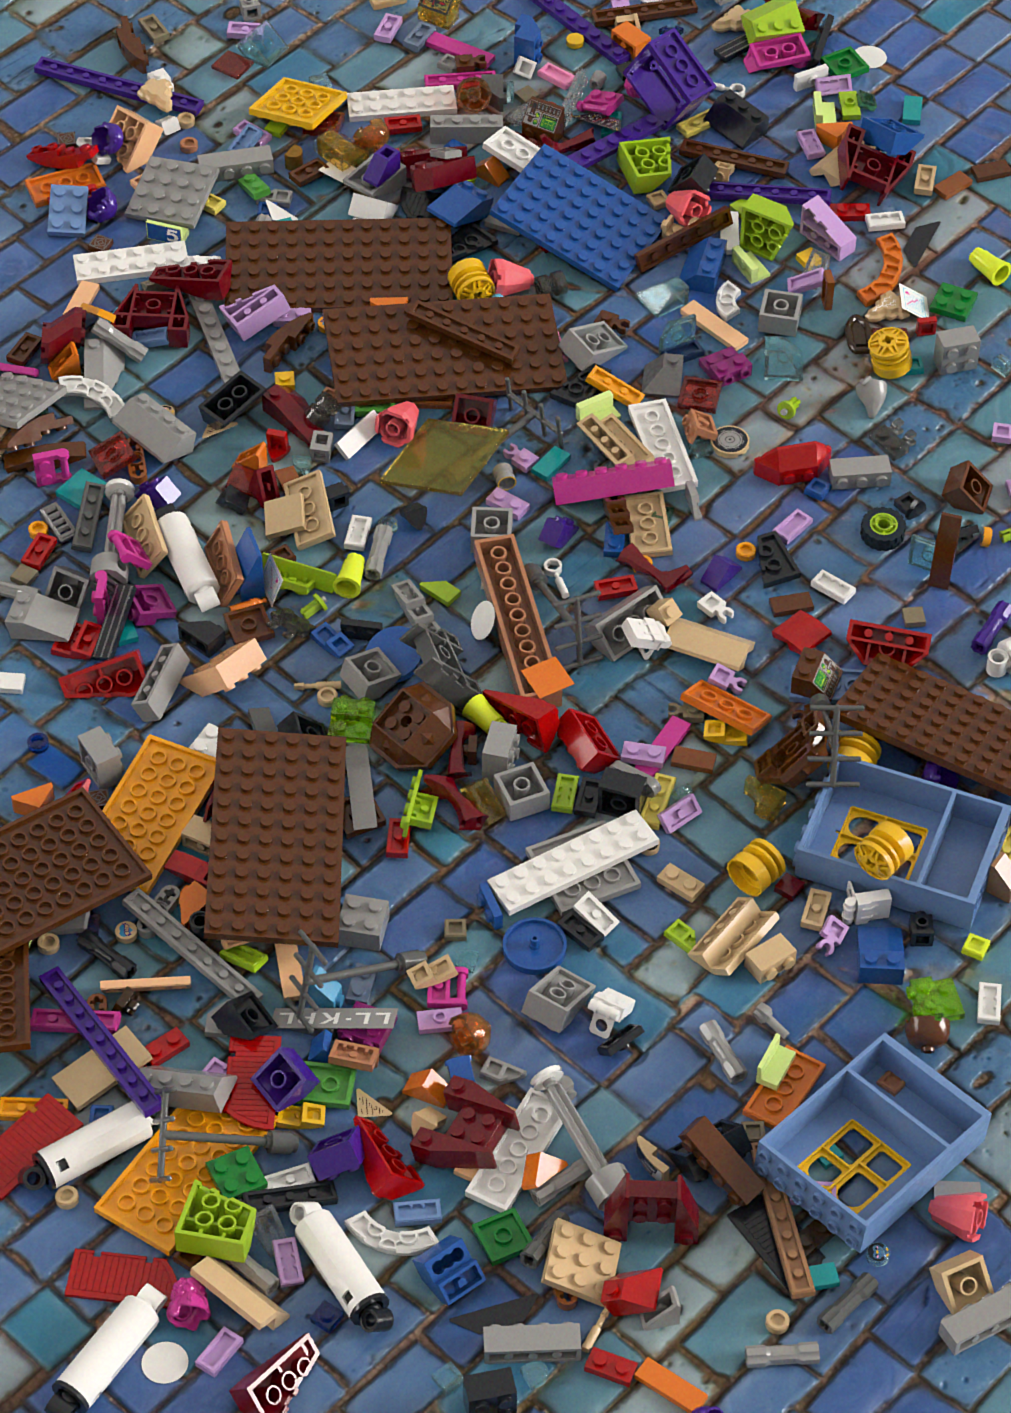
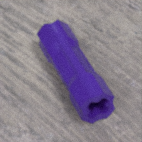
M1003 600L997 602L991 611L990 617L971 641V648L974 652L981 655L988 652L993 644V640L1011 617L1010 603H1006Z

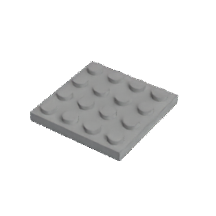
M150 156L125 211L126 218L143 221L148 219L195 229L220 172L219 168Z
M12 372L3 373L0 376V425L14 429L21 428L67 393L66 386L55 382L43 381L42 379L30 378L26 375L13 374Z
M602 820L525 848V853L530 860L606 824V822ZM625 860L550 897L561 917H563L571 910H574L572 907L588 891L602 903L640 889L641 882L629 861Z

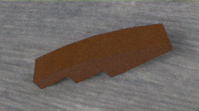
M84 441L59 442L14 451L4 455V469L8 474L23 468H27L29 472L34 471L32 454L61 448L69 451L68 464L86 458V443ZM54 460L55 469L60 468V460Z
M618 495L601 498L613 534L634 533V526L630 520V512L627 509L625 497Z
M945 512L941 514L928 586L946 590L949 588L962 516Z

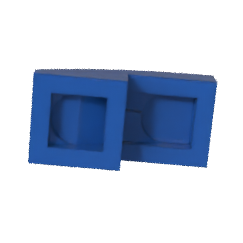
M324 622L310 633V637L320 647L337 658L342 657L355 646L341 631L337 633L327 622Z

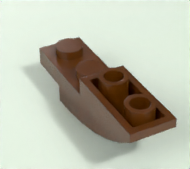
M120 16L121 28L116 29L119 49L131 66L142 74H146V66H149L148 55H145V44H141L140 37L135 36L132 22L129 23L128 17Z
M307 313L291 320L266 341V354L263 357L265 372L271 373L275 367L279 366L281 359L284 355L288 354L289 350L297 351L300 345L305 343L306 337L315 328L313 313Z
M54 412L35 416L21 428L11 430L0 442V449L6 448L7 452L18 450L19 445H24V447L36 445L35 441L42 440L41 435L51 433L50 429L55 428L56 431L68 429L67 425L74 424L73 416L55 419Z

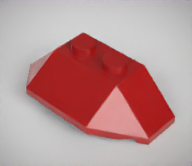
M817 441L776 447L761 457L754 458L753 473L755 476L778 486L811 481L814 477L818 478L829 465L832 448Z
M850 619L846 640L863 665L868 666L874 657L880 653L912 667L928 656L932 634Z

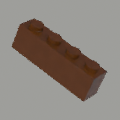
M706 1116L697 1117L678 1136L682 1140V1146L688 1152H692L695 1155L698 1165L704 1170H708L713 1176V1182L728 1193L727 1198L734 1205H747L766 1187Z

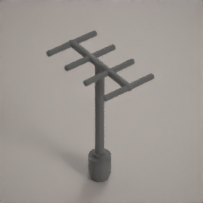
M505 377L509 410H514V401L524 409L525 416L470 460H459L447 469L442 476L444 482L450 488L459 486L472 475L471 470L473 466L526 424H529L534 418L541 422L542 436H547V426L557 434L559 448L564 449L560 417H555L556 426L545 418L543 403L538 404V413L528 405L526 390H522L521 400L511 392L510 379Z
M534 563L524 565L531 589L534 591L540 590L565 621L554 625V629L557 630L569 626L575 633L576 641L555 646V651L576 646L577 662L564 665L563 668L569 670L603 660V654L583 660L582 644L601 639L603 634L600 633L582 639L581 622L602 617V613L597 612L581 617L580 601L599 596L601 591L597 590L559 601L547 587L548 578L542 569ZM574 603V619L564 608V605Z
M815 694L809 701V707L811 711H822L825 731H809V736H827L832 751L831 756H808L807 761L831 762L830 782H806V787H859L860 782H836L837 762H861L860 756H838L839 736H863V732L839 731L840 711H864V706L831 705L829 698L825 694ZM830 711H834L833 727L829 718Z
M300 929L298 934L309 946L307 963L298 952L294 953V957L305 970L302 985L294 975L289 976L291 982L300 992L298 1008L289 997L285 998V1002L295 1013L297 1019L312 1034L314 1029L303 1016L306 1001L314 1011L319 1010L317 1004L307 993L310 985L316 984L318 988H323V983L394 969L400 975L407 974L406 970L425 960L428 963L427 955L424 951L410 950L397 953L393 961L315 975L312 971L315 955L323 965H327L328 961L306 933Z
M175 1086L163 1087L154 1091L155 1095L162 1094L161 1116L160 1118L153 1119V1124H160L159 1147L151 1149V1153H158L157 1177H151L149 1179L150 1183H162L172 1180L170 1175L164 1176L165 1152H170L174 1149L173 1146H166V1140L263 1146L267 1153L290 1155L298 1150V1135L293 1134L291 1131L270 1130L267 1135L265 1134L264 1137L167 1130V1122L175 1121L174 1116H168L169 1093L176 1092L177 1088Z

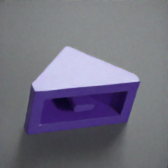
M714 555L701 578V583L717 592L742 570V566L728 557Z

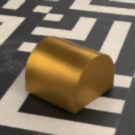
M294 144L284 154L285 168L291 171L303 165V150L300 146Z

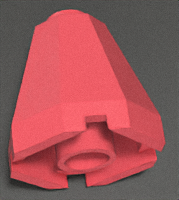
M697 190L674 191L668 194L665 201L668 211L684 227L688 226L689 221L693 217L702 218L712 211L711 205L708 204L710 197Z
M504 259L490 260L487 272L495 285V294L507 296L530 289V286L533 285L534 275L531 274L529 269Z
M406 401L383 410L375 419L376 433H380L383 436L381 439L384 443L400 448L405 443H409L414 437L419 409L414 403Z
M970 1192L938 1195L934 1200L930 1201L928 1212L931 1213L933 1221L962 1240L973 1243L979 1240L981 1234H976L978 1228L984 1229L986 1223L988 1202L983 1200L987 1198V1194Z

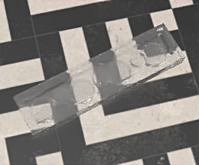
M578 68L562 104V107H565L564 128H566L568 121L571 122L573 110L577 109L578 98L581 99L583 87L586 88L588 77H586V69Z

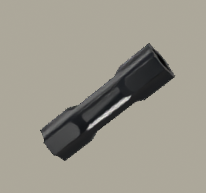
M85 929L79 934L76 940L78 942L77 945L88 954L99 959L122 980L130 979L135 975L137 964L106 944L92 930Z

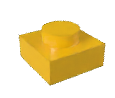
M294 371L275 372V384L295 390Z

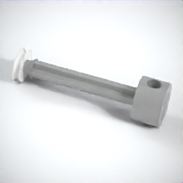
M115 478L106 483L105 496L111 501L107 534L111 530L122 532L126 503L134 498V485L126 479ZM106 534L104 552L95 555L92 559L89 579L91 580L90 587L96 591L95 573L99 570L105 571L108 578L106 584L107 593L109 596H112L116 584L127 585L130 566L129 563H123L120 560L118 550L114 543L109 541Z
M559 1065L549 1066L538 1072L531 1079L530 1084L534 1086L535 1091L544 1090V1094L547 1095L593 1173L586 1181L585 1187L597 1208L604 1211L606 1201L624 1175L629 1172L622 1163L608 1164L565 1092L562 1083L559 1082L564 1072L560 1071Z

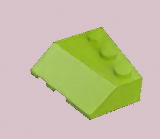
M771 0L740 16L749 44L795 33L803 35L805 32L796 0Z
M670 137L619 142L616 160L633 194L650 193L671 177Z
M753 193L742 206L740 247L745 251H751L755 255L773 261L794 226L787 206Z
M195 1179L174 1231L176 1251L245 1263L252 1243L257 1209L233 1197L229 1199L221 1195L220 1191L213 1187L209 1189L202 1186V1182Z

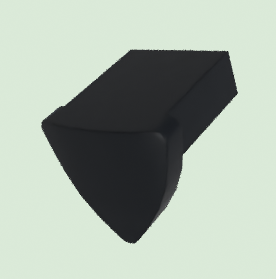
M229 484L215 503L221 507L227 506L243 515L247 510L250 496Z
M910 491L894 500V506L908 520L921 515L926 510L925 502L914 496Z
M418 502L400 507V515L413 527L422 530L427 518V507Z

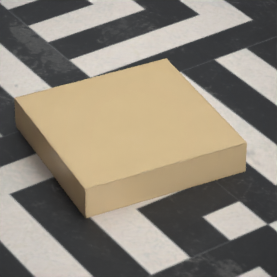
M301 492L264 502L265 532L268 539L306 530L304 495Z

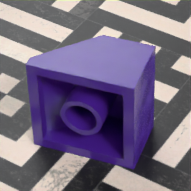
M279 1047L250 1078L276 1112H280L304 1099L320 1082L293 1048Z
M358 1125L317 1141L307 1157L319 1181L324 1179L330 1181L340 1176L341 1172L347 1170L350 1173L361 1167L360 1165L365 1158L361 1131Z

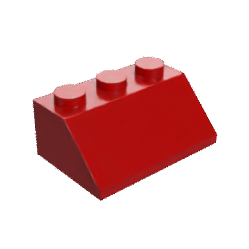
M568 708L559 718L560 725L557 730V736L565 743L567 752L574 757L576 766L581 771L596 774L604 771L606 767H609L616 760L621 761V755L595 716Z

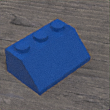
M863 117L860 127L866 130L863 138L864 144L875 146L876 150L887 152L886 155L891 157L906 155L925 135L892 118Z
M707 237L691 246L677 288L714 294L726 258L727 240Z

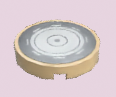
M736 426L719 427L716 440H711L710 447L715 450L718 456L723 458H737L738 455H744L749 449V436L747 432Z

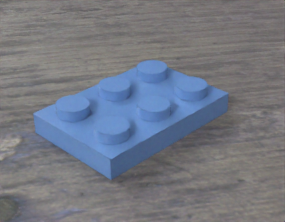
M51 184L48 236L85 238L88 186Z

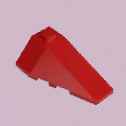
M138 648L62 676L58 680L65 698L136 696L147 674V670Z
M487 689L482 691L486 700L504 717L505 721L517 725V734H524L528 738L527 742L544 753L549 751L560 725L559 712L555 705L537 698Z

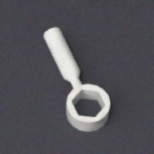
M715 83L717 87L714 90H738L741 92L735 93L742 98L745 96V86L740 83L732 84L730 88L725 87L724 84Z
M556 558L547 559L544 563V573L547 576L555 577V583L562 598H568L570 594L562 577H559L562 572L561 561ZM550 565L558 566L556 570L548 569Z

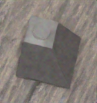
M664 353L644 365L641 392L645 396L680 399L684 355Z
M54 566L44 596L81 610L91 580L83 573L69 567Z

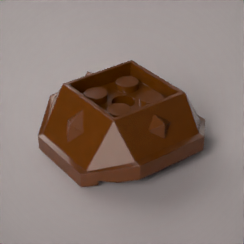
M424 681L402 688L389 703L385 704L382 712L373 721L369 746L398 771L430 770L458 737L455 708Z
M810 711L801 719L797 726L754 761L755 775L759 782L794 789L824 763L807 761L808 756H828L826 748L827 736H809V731H825L822 711Z

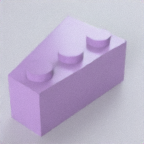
M819 195L802 205L800 233L838 261L855 252L857 237Z
M275 284L252 293L253 296L244 300L239 298L235 300L236 303L226 307L224 304L219 306L228 324L243 341H246L291 310L284 295Z

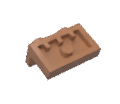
M690 409L688 414L683 417L682 425L688 443L693 444L697 435L704 440H716L718 432L712 415Z
M335 1039L328 1056V1063L372 1072L374 1068L378 1067L380 1048Z

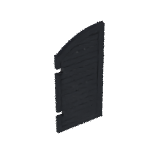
M402 186L400 202L406 218H438L426 209L442 194L431 191L415 192L413 188ZM483 219L474 221V223L480 226Z
M760 1194L747 1205L740 1206L728 1213L727 1217L789 1291L763 1197ZM796 1222V1226H797L798 1233H799V1232H800L801 1230H803V1229H802V1228L799 1226V1224ZM817 1249L806 1260L808 1266L822 1264L823 1259L826 1257Z

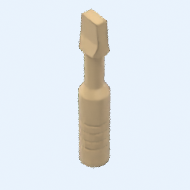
M341 681L294 684V690H320L324 687L341 689Z
M606 1308L603 1309L596 1325L592 1326L581 1346V1350L585 1353L590 1352L601 1332L602 1324L608 1318L610 1312Z

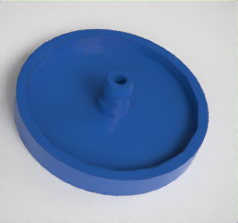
M392 626L381 630L372 637L365 650L376 647L380 648L402 674L395 683L413 676V671L423 663L416 649L399 640L402 635L410 630V628L404 626Z
M531 917L519 920L508 928L503 937V954L506 961L514 969L525 974L540 975L548 973L560 965L566 956L567 940L563 930L554 922L544 918Z

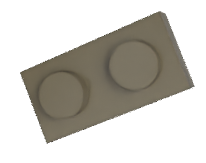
M154 13L138 19V25L154 44L170 39V33Z

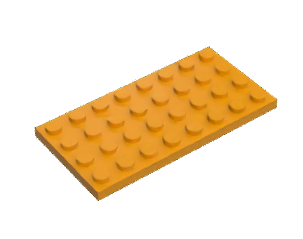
M151 734L144 741L102 810L151 871L152 879L138 886L148 896L164 871L165 864L182 840L181 832L193 815H197L214 787L216 758ZM138 887L130 890V892L135 891Z
M176 1108L170 1115L175 1117V1121L167 1122V1130L261 1137L268 1133V1131L256 1130L240 1124L228 1114L223 1113V1110L221 1113ZM275 1115L274 1128L276 1127L277 1121H278V1119H279V1117L276 1116V1115ZM159 1128L93 1207L94 1212L170 1257L176 1250L174 1231L194 1180L202 1182V1186L209 1189L212 1187L216 1189L205 1168V1163L247 1145L166 1140V1146H173L174 1149L173 1151L165 1152L164 1176L170 1175L172 1180L162 1183H150L149 1179L151 1177H157L158 1153H151V1149L159 1147ZM248 1145L252 1154L260 1147Z

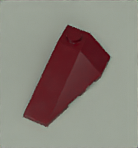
M210 259L205 264H197L196 261L184 267H180L179 264L156 267L150 275L149 281L172 289L179 285L181 292L206 300L220 301L224 300L230 290L233 263L232 260Z
M275 384L262 395L263 411L308 446L311 445L314 430L325 431L305 398L292 388Z
M303 1334L244 1376L229 1390L242 1413L288 1412V1405L291 1399L298 1394V1387L302 1379L309 1374L320 1354L310 1334Z

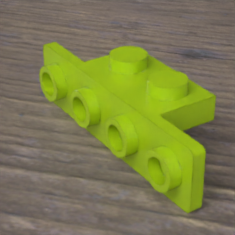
M265 552L261 554L263 570L269 554ZM272 555L283 579L280 589L292 590L298 595H307L314 588L328 593L334 592L333 582L337 578V574Z
M419 769L417 777L413 776L411 789H409L400 823V828L403 829L402 837H407L410 825L429 830L432 827L439 797L418 792L423 773L421 769Z

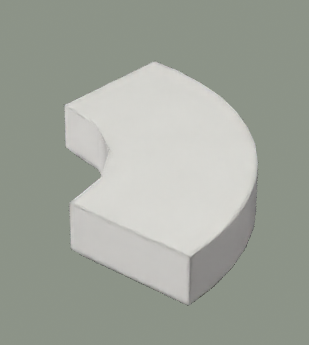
M729 280L721 285L716 296L717 312L725 322L740 314V308L736 304V299L741 295V290Z

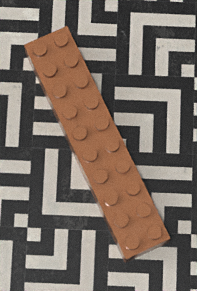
M514 534L474 540V558L487 601L492 603L495 610L494 625L515 694L542 699L556 707L562 706L563 690L539 698L521 672L523 669L552 658Z

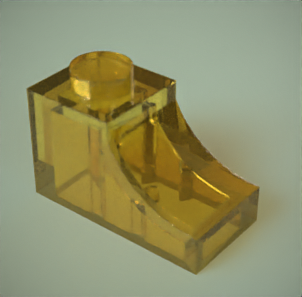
M748 775L745 779L744 794L749 796L755 803L754 814L758 815L761 819H766L773 823L785 806L786 792L770 784H762L756 777Z
M487 777L476 779L460 789L464 797L473 801L478 810L489 816L484 823L485 826L491 825L506 816Z

